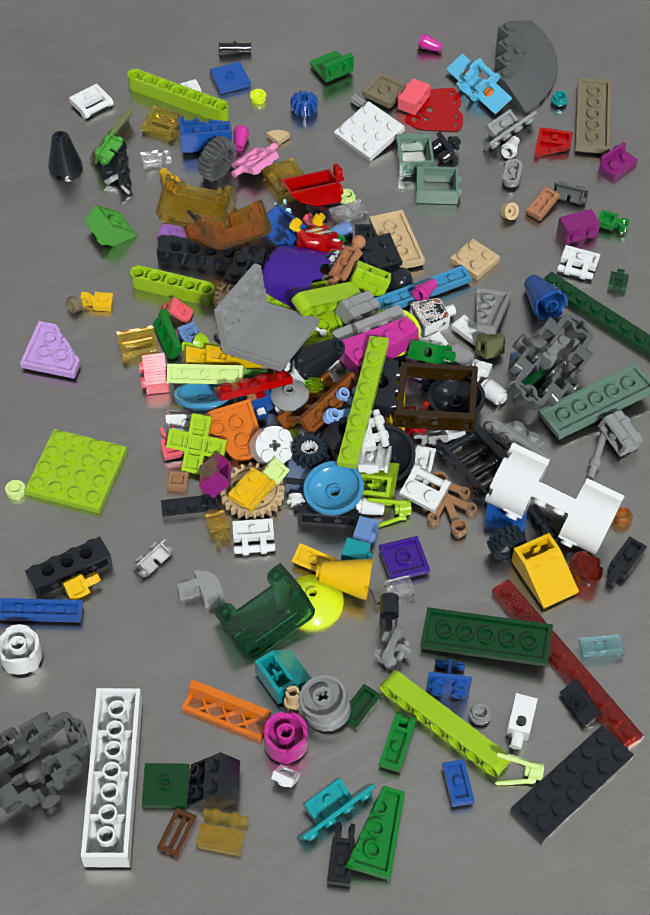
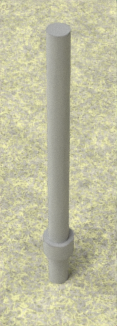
M602 431L600 432L593 457L590 458L588 463L589 469L586 479L588 478L592 481L596 471L599 470L601 454L607 439Z

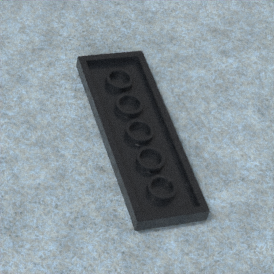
M601 725L511 807L510 812L543 843L634 758V754Z

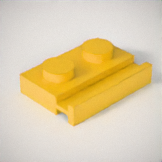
M252 467L228 493V499L243 508L249 509V512L252 513L275 487V481L268 479V476Z

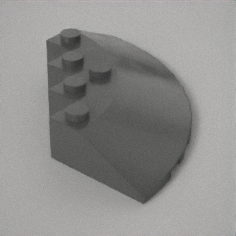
M532 20L509 21L498 27L494 73H498L500 79L496 84L512 97V100L509 102L527 115L536 109L540 102L546 99L549 91L552 90L557 75V57L547 35Z

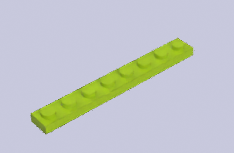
M370 336L337 460V466L358 468L389 347V338Z

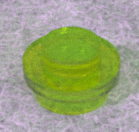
M309 377L307 382H305V388L309 392L318 393L324 389L323 380L317 377Z

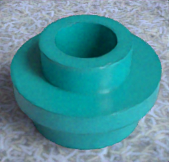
M556 91L552 95L551 101L556 106H563L567 103L568 97L565 92Z

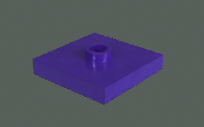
M418 536L379 545V551L390 582L430 573V568Z

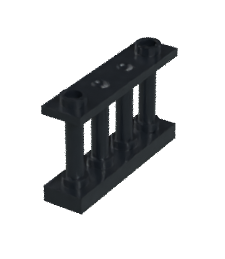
M476 421L474 432H467L465 436L448 446L441 439L437 441L436 454L438 458L443 460L470 489L476 500H479L483 505L487 504L485 498L489 491H491L490 485L492 481L482 486L476 478L494 467L499 468L504 457L509 458V456ZM470 441L478 446L477 449L460 459L453 454L454 450ZM482 454L491 460L472 472L464 466Z

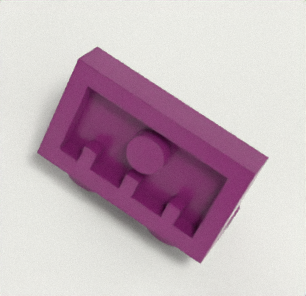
M622 142L601 156L599 170L615 180L635 166L638 159L625 151L626 143Z

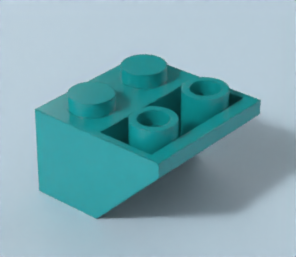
M272 650L255 660V673L278 705L284 702L287 687L296 686L301 692L303 685L309 679H312L292 650Z

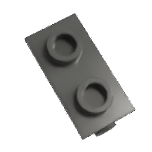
M555 182L553 191L560 194L558 200L566 201L567 197L571 196L570 203L582 205L586 203L589 190L583 186L575 187L570 186L566 182Z

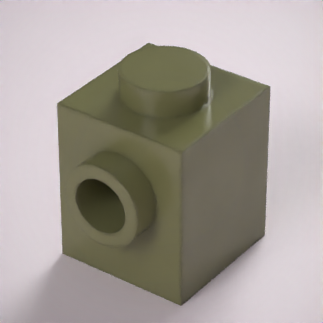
M498 332L496 334L483 333L476 335L475 353L486 359L496 358L498 355L504 354L505 336Z

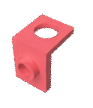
M173 297L161 306V309L168 310L171 315L183 323H190L193 309L177 298Z

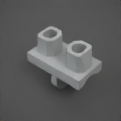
M396 627L394 632L385 631L382 642L387 647L386 649L377 648L374 653L376 661L384 664L389 671H393L397 661H402L403 658H410L412 650L408 647L410 643L402 635V628Z

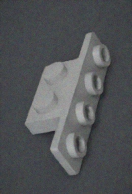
M511 109L500 115L484 127L493 140L483 149L485 151L489 148L495 149L500 144L499 141L503 140L505 142L512 136V132L516 134L523 129L522 126L524 124L526 126L531 124L537 112H532L521 121L517 119Z
M396 305L334 330L333 336L344 340L402 319L406 315L401 306Z
M492 414L487 416L482 428L491 438L509 450L512 443H515L550 460V455L540 449L545 441L537 433L529 431L519 421L514 420L504 424Z

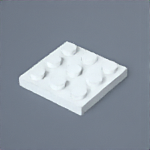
M368 101L334 131V136L371 162L396 139V134H402L405 131V126Z

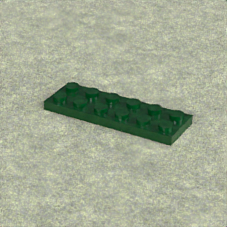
M427 607L420 646L421 649L548 667L553 624Z

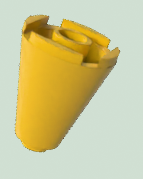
M373 559L322 561V565H317L315 577L319 578L320 583L359 599L367 600Z

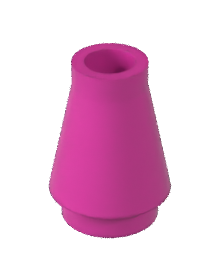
M422 34L418 42V46L421 49L438 53L443 43H440L429 34Z
M238 125L233 130L234 143L237 147L236 151L244 150L250 134L248 128L244 125Z
M431 278L416 285L413 290L414 298L417 301L428 300L438 286L437 281Z

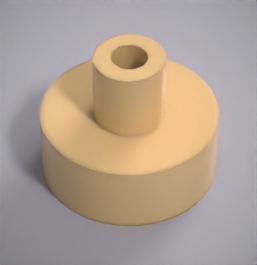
M506 202L501 207V215L504 219L514 220L519 214V208L516 203Z

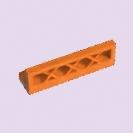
M191 680L188 686L189 695L182 706V711L259 742L262 741L265 724L271 717V710L196 680ZM193 698L201 700L204 706L195 709L189 705ZM214 707L221 708L223 714L216 717L212 716L209 709ZM238 715L241 716L243 722L235 725L230 723L228 717ZM258 723L263 726L259 734L250 731L248 725Z

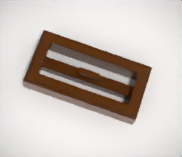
M176 807L157 846V850L160 852L164 851L167 855H174L178 859L195 825L197 815ZM179 815H182L183 817L169 846H165ZM189 818L190 820L185 828V831L176 849H173L187 819Z

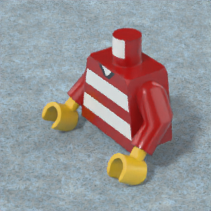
M316 213L314 215L312 223L316 225L315 227L301 230L300 226L303 222L297 217L289 224L290 229L297 232L298 247L331 252L341 250L343 241L337 239V232L329 230L326 224H323L325 219L323 213L319 215Z

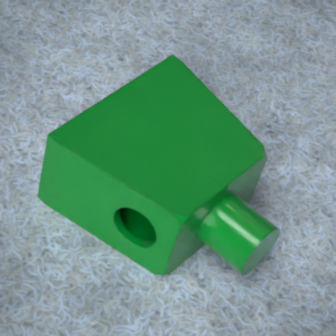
M411 339L407 358L448 365L450 362L455 361L456 353L452 351V346ZM427 348L429 349L428 355L425 354Z

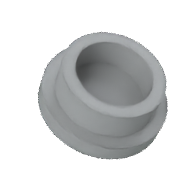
M476 704L470 709L469 717L473 723L485 725L491 719V711L485 704Z

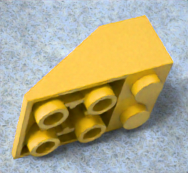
M550 533L514 548L511 562L543 609L579 593L564 556Z

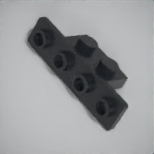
M123 141V145L117 153L114 152L115 155L109 164L102 165L103 181L108 185L118 179L119 186L127 194L132 193V183L128 167L129 158L126 150L127 145Z

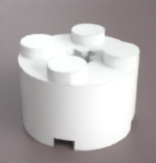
M269 426L261 428L250 440L249 449L251 456L263 466L267 465L273 457L285 463L292 457L293 439L290 432L282 427ZM269 444H273L274 448H270Z
M21 624L6 628V631L0 635V662L5 671L19 675L37 670L43 655L37 633L30 629V627Z

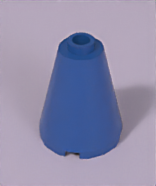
M531 275L525 280L524 287L537 319L545 321L548 317H552L555 320L563 314L562 310L564 307L567 308L568 298L562 290L538 275Z

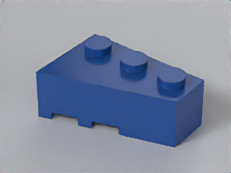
M178 116L182 153L203 151L208 142H211L212 138L217 136L227 137L232 141L230 121L209 119V122H201L199 118H194L191 121L184 120L183 117Z

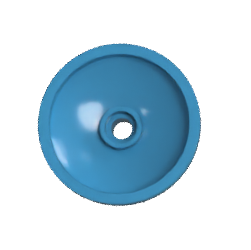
M183 384L174 391L175 401L182 407L194 411L207 412L222 406L228 401H221L214 395V387L220 385Z
M329 461L318 465L308 474L304 482V496L307 503L312 509L324 515H340L350 511L360 502L364 492V482L360 472L353 468L337 466V461Z

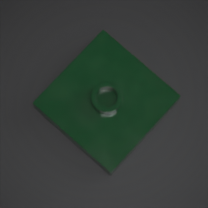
M145 763L142 808L176 809L177 807L179 809H187L190 765L181 763Z

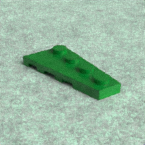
M385 785L381 788L345 865L346 868L386 880L391 878L405 795L404 791Z

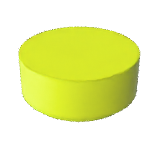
M262 89L252 90L250 92V101L254 104H263L266 101V92Z

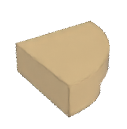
M272 130L266 133L267 138L277 145L290 138V133L284 130Z

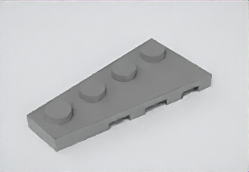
M476 286V321L478 332L496 334L511 300L512 292Z

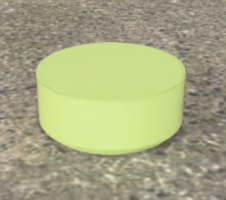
M12 480L6 484L5 491L8 498L18 500L25 495V484L22 481Z

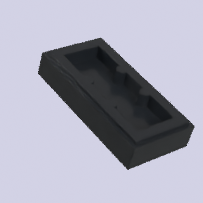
M574 679L559 692L584 727H588L603 714L578 679Z

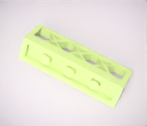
M167 364L168 384L221 385L222 383L238 382L239 379L244 378V374H247V368L241 365Z

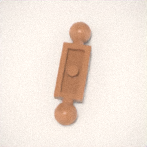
M362 235L354 236L351 241L352 247L345 246L328 274L330 276V279L327 280L329 286L339 284V281L345 282L357 260L362 255L360 249L366 244V240Z

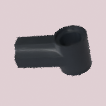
M389 592L383 593L380 596L379 625L383 626L385 630H392L397 625L399 617V596Z

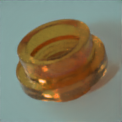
M621 507L618 508L613 521L618 526L626 527L632 523L633 515L628 508Z

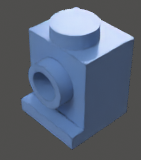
M194 321L177 328L178 339L181 344L182 342L193 343L195 336L200 332Z
M359 516L353 539L374 543L376 534L379 531V520Z

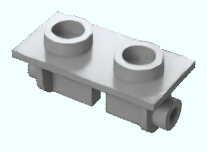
M166 539L161 542L157 540L148 548L150 552L146 556L141 554L134 561L136 565L132 570L134 571L138 568L140 570L138 573L141 577H148L158 567L154 562L155 559L161 565L170 557L173 550L169 545L165 546L163 544Z

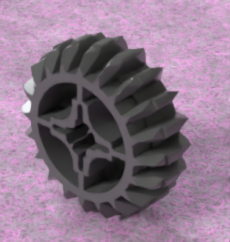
M223 136L212 138L211 142H208L203 152H201V157L198 158L199 174L212 182L219 180L230 171L231 164L236 160L237 147L235 143Z

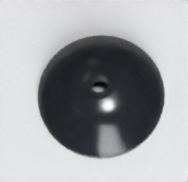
M434 381L428 390L427 396L430 408L433 411L469 413L471 382ZM478 382L475 415L481 411L485 403V392Z
M384 425L385 430L389 434V445L383 447V449H388L389 446H392L390 463L399 464L398 482L406 477L413 468L416 450L412 439L404 430L393 425ZM376 427L372 428L373 434L378 432ZM375 442L376 446H382L381 442Z

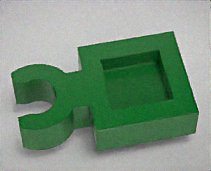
M603 209L598 218L601 228L611 231L617 228L620 232H626L630 220L628 218L620 219L618 218L619 214Z

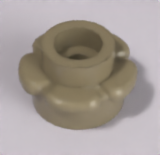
M69 296L68 300L65 301V305L71 313L80 312L82 301L78 297Z

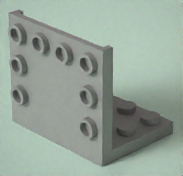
M255 263L214 309L223 353L280 372L319 325V318L302 317L297 311L268 303L261 265Z

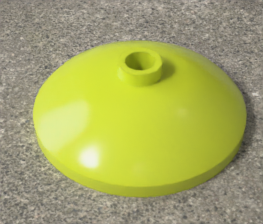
M316 574L304 575L290 582L282 598L285 617L293 625L304 630L315 631L327 628L338 620L343 611L344 599L342 592L320 583L319 578L315 577Z

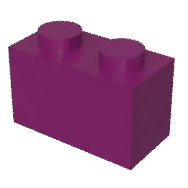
M589 209L559 217L557 230L564 242L568 244L598 236L600 222L593 210Z
M218 451L201 464L199 486L205 494H209L212 498L231 484V463Z

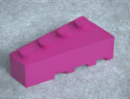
M404 317L344 339L342 341L345 344V353L339 360L351 372H354L359 380L370 336L389 338L386 358L393 359L409 349L411 339L419 340V328L408 317Z

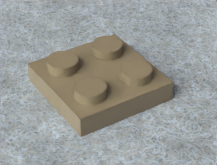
M379 73L362 91V96L390 109L397 102V96L400 92H403L406 84Z

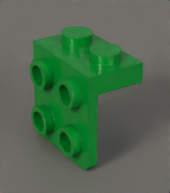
M333 51L311 60L310 65L325 82H329L353 72L354 56L351 52L341 56L338 51Z

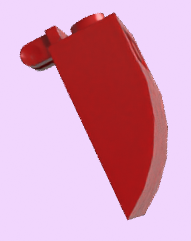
M338 163L333 165V172L331 169L280 179L289 194L304 204L323 206L342 201L343 187L340 181H344L342 168Z

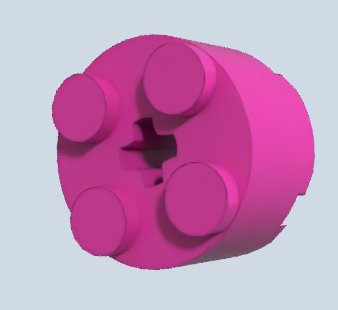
M278 712L267 720L264 728V747L267 754L273 760L287 765L300 759L305 754L308 748V729L305 720L300 715L293 712Z

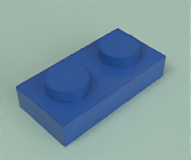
M465 760L443 762L442 769L452 807L474 804L475 799Z

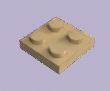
M475 239L470 240L450 257L451 264L456 267L463 265L476 281L500 261L499 255Z

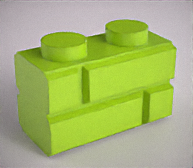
M357 260L349 277V282L353 281L359 290H369L374 297H379L385 294L391 281V273Z

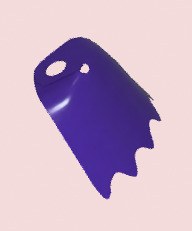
M292 245L278 246L268 256L262 269L266 294L297 310L291 302L292 298L300 292L312 290L310 287L311 282L324 277L319 270V266L331 263L325 255L337 254Z

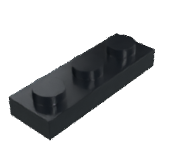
M309 505L298 506L299 524L356 528L359 510L351 509L340 515H324L318 513Z

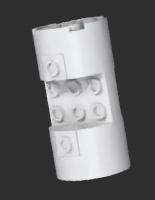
M512 443L508 451L510 457H504L490 485L492 493L491 495H486L485 501L506 511L505 516L515 521L517 518H523L533 499H535V504L545 509L547 506L553 508V513L563 518L565 514L568 515L558 536L562 539L560 543L570 548L572 545H575L596 555L624 496L587 478L577 498L570 497L541 482L550 463L549 459Z

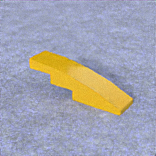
M206 345L205 349L186 346L184 350V364L241 365L247 369L263 367L262 365L222 352V347Z

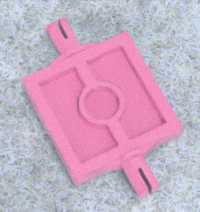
M273 142L265 148L255 147L231 164L233 167L232 176L236 178L244 172L252 175L260 173L263 168L273 164V161L279 158L277 151H274L278 149V145Z

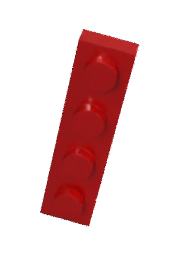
M276 370L274 373L267 375L259 374L250 379L242 378L234 383H222L220 386L214 387V395L221 401L293 384V377L285 370L281 372Z

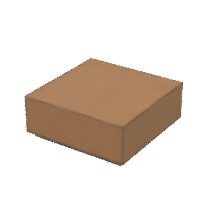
M169 471L167 491L187 492L189 472Z

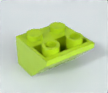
M390 463L388 473H385V470H379V473L372 474L360 472L364 482L363 497L394 500L399 464Z

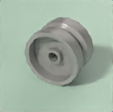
M319 675L309 679L303 685L299 694V703L308 723L314 729L323 732L334 731L347 722L351 714V702L343 683L339 679L330 675Z

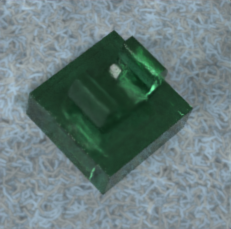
M617 269V272L611 271L608 289L626 292L629 274H624L625 270Z

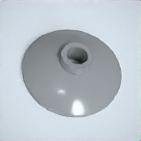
M293 379V384L271 390L272 403L282 411L291 412L299 410L306 405L309 399L308 388L303 382Z

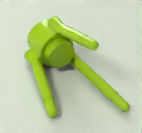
M367 499L368 502L384 503V506H393L394 514H398V517L379 523V527L406 520V516L411 515L412 512L410 500Z

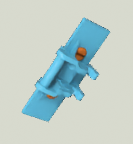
M462 53L446 68L459 81L456 83V86L473 102L478 100L482 102L494 114H497L512 100V97L496 84L500 79V75L494 73L485 65L481 58L472 62ZM481 70L489 76L487 80L481 79L478 76Z

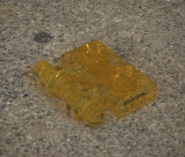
M213 808V810L204 809L203 818L211 819L210 824H200L195 844L196 848L240 856L245 839V831L237 829L238 825L247 826L249 817L241 816L237 812H233V814L221 812L220 809ZM218 822L231 823L230 828L220 827Z

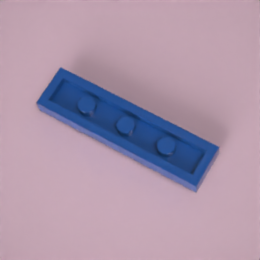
M0 598V620L81 623L82 600Z

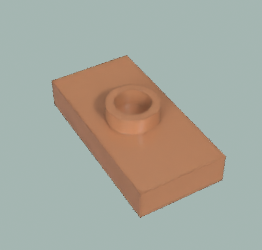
M544 187L526 209V214L541 221L560 198V194Z

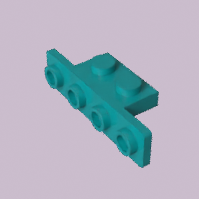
M336 778L302 803L314 823L297 835L299 840L307 839V841L314 839L319 834V829L323 826L327 828L337 821L335 817L341 813L346 814L355 807L353 804L358 800L364 801L372 795L371 791L376 788L373 783L366 784L351 795L341 778Z

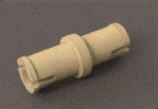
M289 686L286 689L287 691H285L286 697L284 698L286 713L293 712L299 715V708L301 706L299 703L300 691L296 686Z

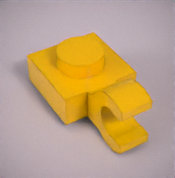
M81 292L82 306H93V310L111 312L113 293L95 292L93 296L88 292Z
M95 572L85 577L79 573L62 582V585L69 600H77L91 593L88 587L98 583L101 579L98 573Z

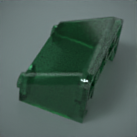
M281 563L273 567L267 574L270 586L243 606L236 609L231 603H223L212 611L242 654L249 660L256 659L310 621L315 614L314 606L304 590Z

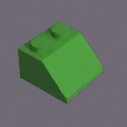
M95 205L84 220L88 225V229L97 237L96 240L102 245L116 246L137 235L121 212Z

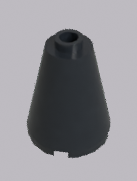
M57 131L51 138L48 162L49 172L56 178L57 176L62 177V179L73 178L80 173V169L83 166L82 160L69 134L65 131Z
M334 337L303 345L292 357L296 361L294 367L304 380L315 382L345 353V344L339 338Z

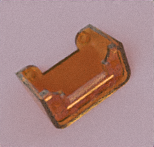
M262 199L231 212L228 217L230 228L225 229L223 221H214L212 214L183 226L186 236L190 241L217 251L265 237L270 234L272 229Z

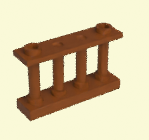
M326 371L308 387L309 399L304 407L291 412L282 411L275 418L284 429L290 430L296 424H301L304 430L311 434V431L315 432L325 423L322 415L327 409L336 408L338 410L346 403L337 398L336 392L340 388L345 387L349 390V395L353 396L352 388L358 384V379L354 372H348L339 381H333L329 372Z

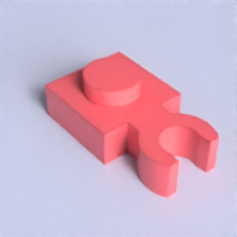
M161 427L160 432L164 440H160L164 460L184 457L183 451L166 447L169 433H165L164 428Z

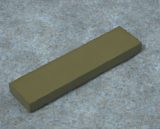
M126 109L107 134L110 135L115 130L114 136H117L128 123L132 111ZM104 136L103 139L99 142V144L95 147V149L93 150L92 155H91V157H90V161L93 162L94 164H95L94 152H95V150L97 149L98 146H99V147L102 146L103 140H104L105 136Z

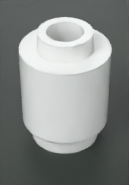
M485 379L482 382L481 386L484 389L485 398L496 405L503 404L507 400L508 390L494 380Z

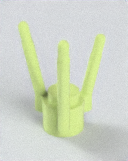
M499 752L496 754L497 757L525 765L524 776H528L527 779L496 781V786L535 785L536 780H542L544 763L529 761L511 754L507 755Z

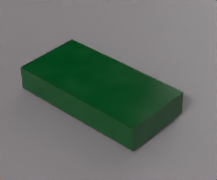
M363 684L350 701L351 714L346 723L357 730L380 701L382 695Z

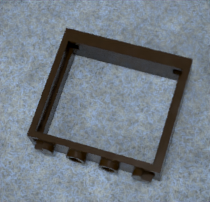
M401 362L396 427L474 432L478 366ZM406 378L471 382L469 413L403 409Z

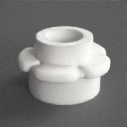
M291 493L288 495L286 503L290 504L291 508L298 509V506L304 505L306 500L302 493Z

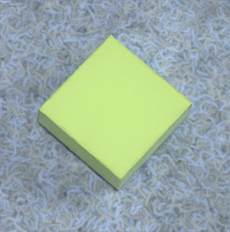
M273 457L261 473L268 476V479L274 480L275 485H278L290 470L276 457Z

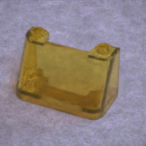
M166 174L155 211L161 221H172L200 227L187 213L190 210L211 231L220 232L225 229L237 202V195L233 186L225 185L224 190L218 187V190L186 185L184 180H181L180 183L175 180V175Z

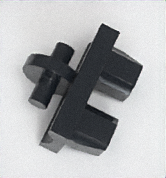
M441 131L436 133L437 139L432 142V148L436 153L444 149L438 154L443 164L450 160L454 163L457 162L458 158L455 156L454 149L456 151L460 149V138L449 136L447 141Z

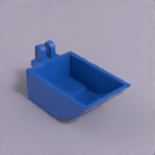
M277 205L251 224L272 251L282 245L297 246V232L289 227L290 222L296 217L280 205ZM302 223L300 229H306V225Z

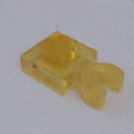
M221 510L206 514L205 520L210 535L215 534L216 544L219 546L220 538L223 537L230 543L231 536L228 532L230 525L225 511Z

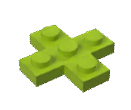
M192 413L189 431L169 428L166 447L185 451L181 471L200 475L201 464L204 463L205 456L211 457L218 451L225 457L228 440L209 436L213 416Z

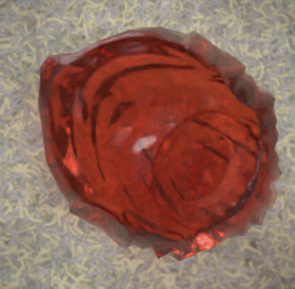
M579 551L570 559V572L573 578L583 586L591 587L597 584L603 577L604 569L600 567L599 558L585 551Z

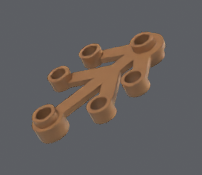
M437 471L433 473V475L443 480H449L444 472ZM429 482L431 488L437 491L441 489V487ZM451 482L448 490L458 493L459 498L450 495L447 491L436 512L428 514L427 522L431 526H436L439 523V516L445 507L452 522V534L456 537H462L467 533L468 525L466 521L459 519L454 506L464 509L466 515L474 516L477 513V505L464 501L470 497L469 488L461 487Z

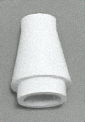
M512 136L502 145L501 153L503 157L510 159L517 155L520 142L518 137Z
M363 496L354 508V510H359V516L383 515L384 503L368 502V498Z

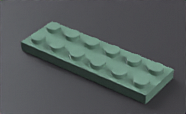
M633 363L561 398L553 407L547 405L539 409L538 415L560 440L607 415L649 396L650 379L636 363Z

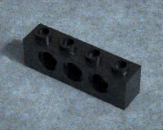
M99 536L88 540L80 546L72 547L58 556H52L47 561L31 566L25 570V574L36 598L40 599L64 588L62 582L79 573L85 577L92 572L97 573L113 564L111 554Z

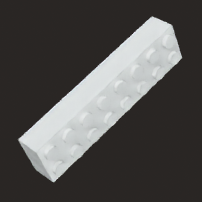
M140 688L96 689L81 859L84 867H130L143 701Z

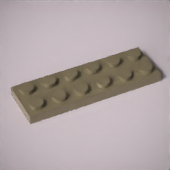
M578 78L575 151L608 153L610 151L611 80Z

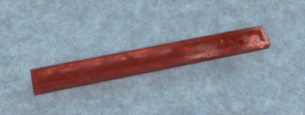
M509 579L492 589V594L514 619L547 623ZM553 631L549 661L568 683L574 679L579 680L603 713L598 717L599 720L622 744L629 749L641 741L644 737L641 731Z

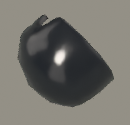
M396 267L389 271L391 273V281L388 289L395 291L414 283L411 273L406 268Z

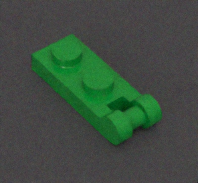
M161 309L158 313V318L153 322V326L168 360H175L182 349L181 343L169 319L170 312L166 309Z
M396 711L379 761V767L400 773L416 726L417 717L403 716V713ZM400 724L406 725V726H407V729H406V728H403V727H400L399 725H400Z

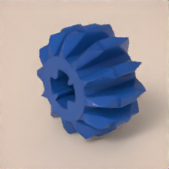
M300 90L299 93H294L290 100L291 110L296 116L309 117L310 114L314 115L318 108L317 96L313 95V92L308 93L307 90L305 92Z

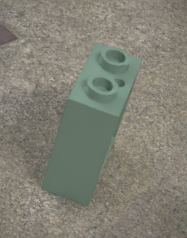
M430 133L396 134L399 176L416 175L417 166L434 167ZM426 150L427 161H403L402 151Z
M417 166L416 203L458 204V197L462 196V187H459L462 175L458 174V167ZM424 182L453 183V190L424 189Z

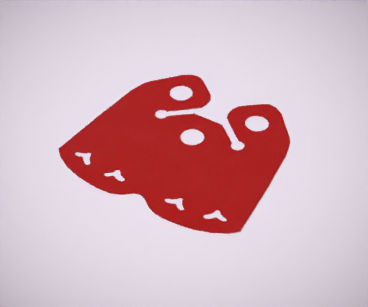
M454 88L431 89L430 96L420 108V114L428 118V120H424L423 117L416 113V115L409 114L405 118V122L422 130L459 131L463 125V114L458 110L461 106L459 93ZM431 107L433 111L427 112L426 108ZM416 117L418 121L412 122L411 118Z

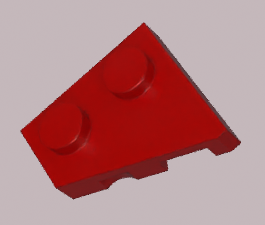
M540 127L534 157L537 158L570 150L573 132Z

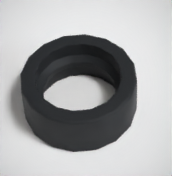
M334 421L324 430L323 434L330 448L339 456L346 425L340 421Z

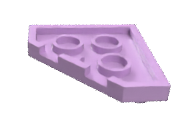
M39 321L21 359L20 366L25 369L75 379L80 367V359L75 355L56 324Z

